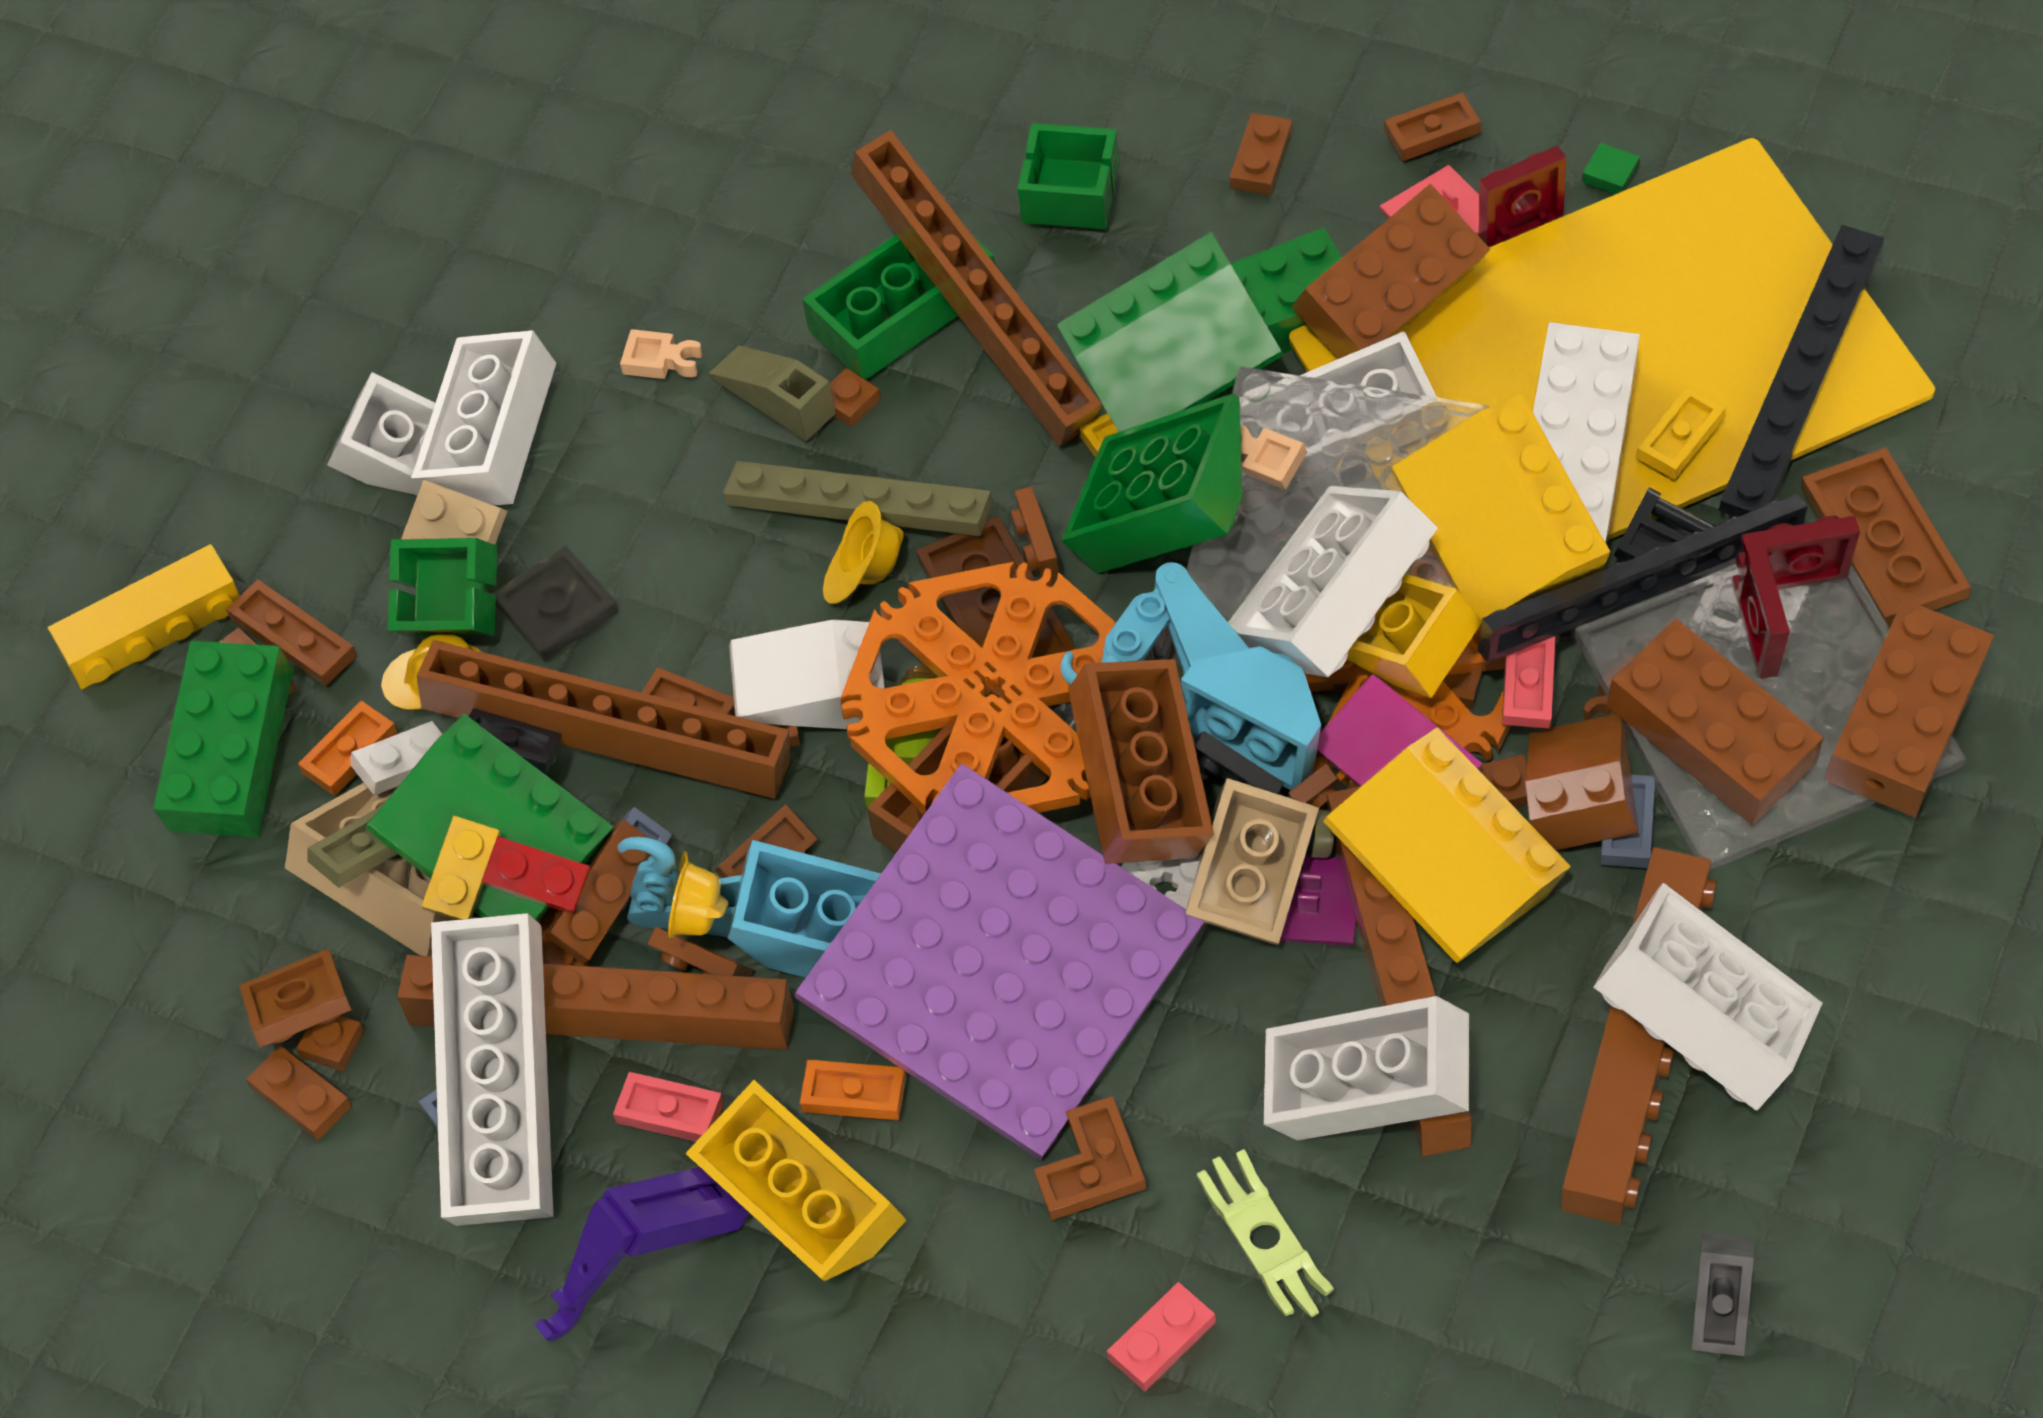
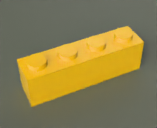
M209 544L49 626L48 629L82 690L94 683L107 679L111 674L135 662L146 659L152 653L175 641L187 638L191 633L208 624L229 616L226 609L240 595L215 549Z

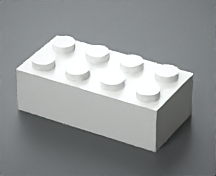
M1438 996L1266 1029L1264 1125L1297 1141L1469 1111V1013Z

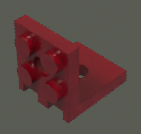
M1558 145L1544 152L1534 153L1521 162L1504 169L1495 170L1486 177L1479 179L1478 236L1488 247L1497 245L1565 216L1566 156Z
M1825 516L1813 523L1795 526L1783 523L1765 531L1742 534L1741 540L1745 552L1738 553L1736 565L1739 575L1732 576L1731 581L1759 679L1778 676L1790 633L1778 590L1847 578L1860 534L1856 516L1843 518Z

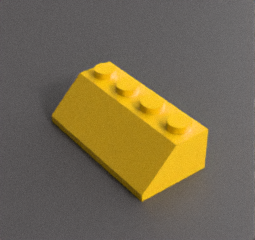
M755 1080L746 1087L685 1153L823 1281H827L873 1258L907 1221L882 1194Z

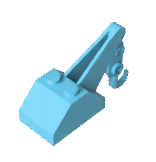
M1172 562L1161 565L1156 571L1154 591L1136 596L1107 635L1102 663L1143 661L1167 627L1184 673L1180 684L1192 738L1194 739L1203 731L1207 732L1284 782L1283 786L1292 790L1313 774L1321 729L1320 719L1303 668L1296 665L1285 654L1273 653L1262 646L1249 648L1197 586L1182 565ZM1066 652L1061 661V673L1069 685L1072 684L1078 675L1072 669L1071 663L1074 657L1072 652Z
M648 837L626 838L617 846L619 852L623 853L632 849L652 855L648 858V861L641 862L638 866L630 891L632 899L627 919L641 927L668 929L673 897L680 875V870L676 867L677 864L673 850L665 843ZM752 840L747 851L742 875L720 878V895L728 901V909L723 917L715 918L711 929L706 934L727 937L766 968L806 978L881 873Z

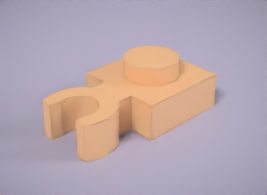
M631 329L620 365L624 375L665 379L668 369L676 370L683 377H695L698 373L696 363L686 359L690 357L702 358L703 351L701 343L694 340H686L676 345L673 334Z
M1240 424L1242 440L1241 463L1244 462L1242 468L1245 474L1286 490L1308 452L1304 443L1263 428L1258 438H1254L1249 430Z

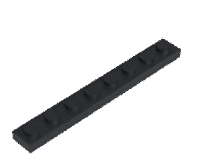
M1841 225L1720 500L1719 511L1733 516H1742L1763 508L1766 504L1774 501L1881 253L1884 237Z
M1798 494L1780 501H1772L1763 508L1742 516L1732 517L1725 523L1702 532H1694L1686 538L1664 547H1656L1648 553L1629 561L1615 563L1606 570L1586 578L1575 579L1568 585L1548 593L1537 594L1529 600L1505 610H1496L1489 616L1482 618L1477 651L1489 663L1736 564L1738 553L1745 552L1741 540L1742 534L1765 531L1783 523L1793 526L1804 524L1808 505Z

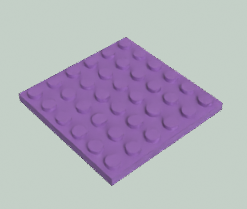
M961 763L797 989L795 998L1036 1159L1042 1161L1068 1123L1066 1111L1080 1106L1202 929L1204 921L1185 915V908L1116 863L1105 864L1102 854Z

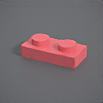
M1555 636L1505 656L1502 706L1503 725L1550 728L1552 719Z
M629 1072L613 1116L617 1124L696 1142L718 1119L724 1100L722 1093Z
M1177 1282L1107 1350L1108 1360L1145 1392L1216 1323L1215 1313Z

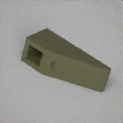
M738 345L709 372L710 378L804 441L812 437L836 414L830 382L797 359Z

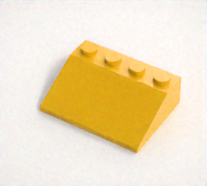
M1522 393L1479 411L1391 466V472L1403 494L1438 527L1429 542L1454 588L1459 591L1481 621L1482 618L1489 616L1496 610H1505L1525 602L1537 594L1548 593L1568 585L1575 579L1586 578L1604 570L1610 550Z
M1438 727L1402 751L1327 815L1323 821L1456 963L1463 960L1546 899L1571 867Z

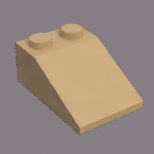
M1227 778L1219 791L1211 817L1214 835L1202 849L1185 915L1278 945L1319 807Z

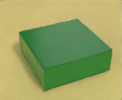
M1600 143L1582 173V183L1613 194L1623 192L1627 189L1640 167V156Z

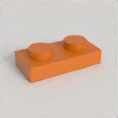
M360 701L298 763L299 769L304 776L335 797L357 775L350 765L351 752L396 735L398 733L396 726L391 720L363 701Z
M807 1060L800 1098L801 1111L803 1113L899 1120L906 1073L900 1067Z

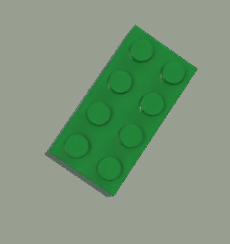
M1324 227L1231 263L1282 353L1293 350L1289 343L1290 332L1306 325L1291 308L1305 288L1342 258Z
M894 235L802 298L809 332L843 365L865 380L958 316L897 235ZM976 239L995 264L994 254Z
M190 641L153 810L169 832L259 838L294 671L280 646Z

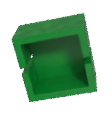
M1032 123L1025 151L1026 159L1023 160L1017 188L1021 222L1107 229L1113 200L1112 193L1115 190L1120 165L1117 129Z
M478 538L392 539L389 580L416 588V595L398 589L389 590L388 631L407 637H429L439 633L453 634L458 637L494 636L496 595L487 593L488 586H496L497 545Z

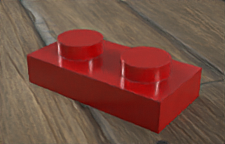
M497 836L481 882L484 886L575 915L590 867L589 865Z

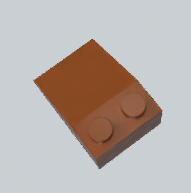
M1617 714L1529 733L1525 780L1529 821L1555 850L1639 833L1625 720Z

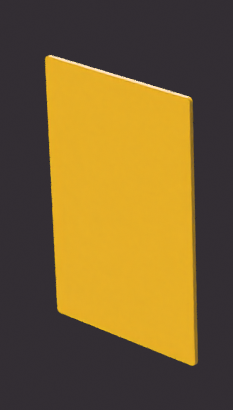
M1749 138L1489 247L1491 250L1470 273L1401 331H1405L1440 402L1445 430L1367 462L1364 465L1380 490L1402 492L1391 472V466L1474 414L1520 393L1523 394L1533 412L1549 322L1640 334L1637 364L1608 540L1626 532L1649 487L1660 492V498L1680 508L1725 490L1833 244L1760 142L1754 138ZM1866 290L1862 294L1791 460L1927 402L1934 396L1935 386ZM1307 324L1290 332L1289 343L1307 372L1338 360ZM1689 386L1725 406L1726 413L1722 422L1674 480L1637 459L1636 452L1637 447L1683 390ZM1650 514L1649 518L1653 520L1659 518L1653 514Z

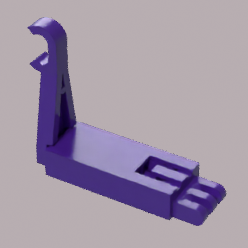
M700 1167L606 1189L601 1200H596L587 1217L564 1287L551 1294L560 1306L552 1317L538 1321L534 1324L535 1327L548 1341L556 1340L567 1334L575 1326L590 1297L626 1254L632 1257L739 1230L750 1213Z

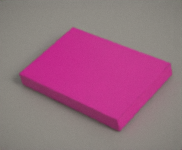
M1372 674L1320 732L1317 753L1359 787L1363 786L1407 747L1438 726L1376 675ZM1441 730V732L1480 771L1482 768V763L1477 758H1475L1471 753H1469L1466 749H1464L1460 744H1458L1455 740H1453L1449 735H1447L1443 730Z

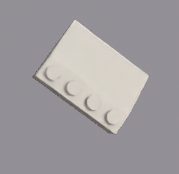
M1329 486L1228 623L1247 646L1251 648L1262 646L1273 653L1285 654L1296 665L1302 667L1304 673L1329 677L1343 666L1348 657L1347 652L1356 639L1367 632L1373 625L1375 613L1384 601L1398 591L1402 584V577L1411 564L1426 553L1430 544L1429 540L1438 527L1401 491Z
M1664 883L1656 890L1605 965L1594 985V988L1602 993L1604 999L1611 1006L1627 1012L1640 1022L1652 1037L1664 1040L1681 1053L1689 1065L1699 1071H1705L1722 1084L1731 1097L1740 1102L1747 1103L1756 1111L1793 1071L1823 1004Z

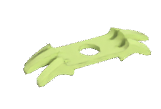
M1245 1149L1237 1152L1236 1157L1251 1191L1248 1195L1238 1184L1222 1158L1219 1156L1213 1159V1165L1231 1204L1228 1205L1206 1170L1197 1173V1177L1217 1215H1220L1260 1276L1271 1300L1285 1316L1294 1313L1292 1305L1277 1284V1281L1282 1279L1287 1293L1310 1317L1319 1314L1297 1271L1302 1268L1305 1279L1324 1296L1331 1293L1334 1288L1316 1268L1307 1250L1304 1251L1269 1197L1268 1190L1255 1172ZM1270 1225L1277 1229L1280 1234V1240L1273 1248L1259 1249L1250 1240L1252 1231L1258 1226Z

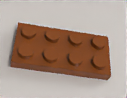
M1887 448L1802 477L1801 489L1819 519L1825 516H1838L1839 518L1856 516L1860 534L1849 571L1883 628L1891 626L1903 599L1928 609L1936 610L1969 598L1971 586Z

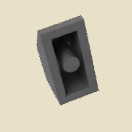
M1701 1232L1692 1351L1744 1356L1754 1260V1237Z

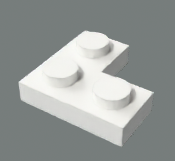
M430 721L351 752L350 765L372 794L377 795L399 786L442 733L433 721Z

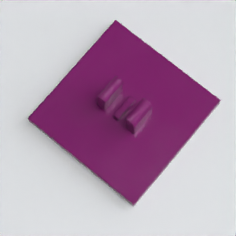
M1305 856L1280 941L1354 946L1356 918L1339 858H1313Z

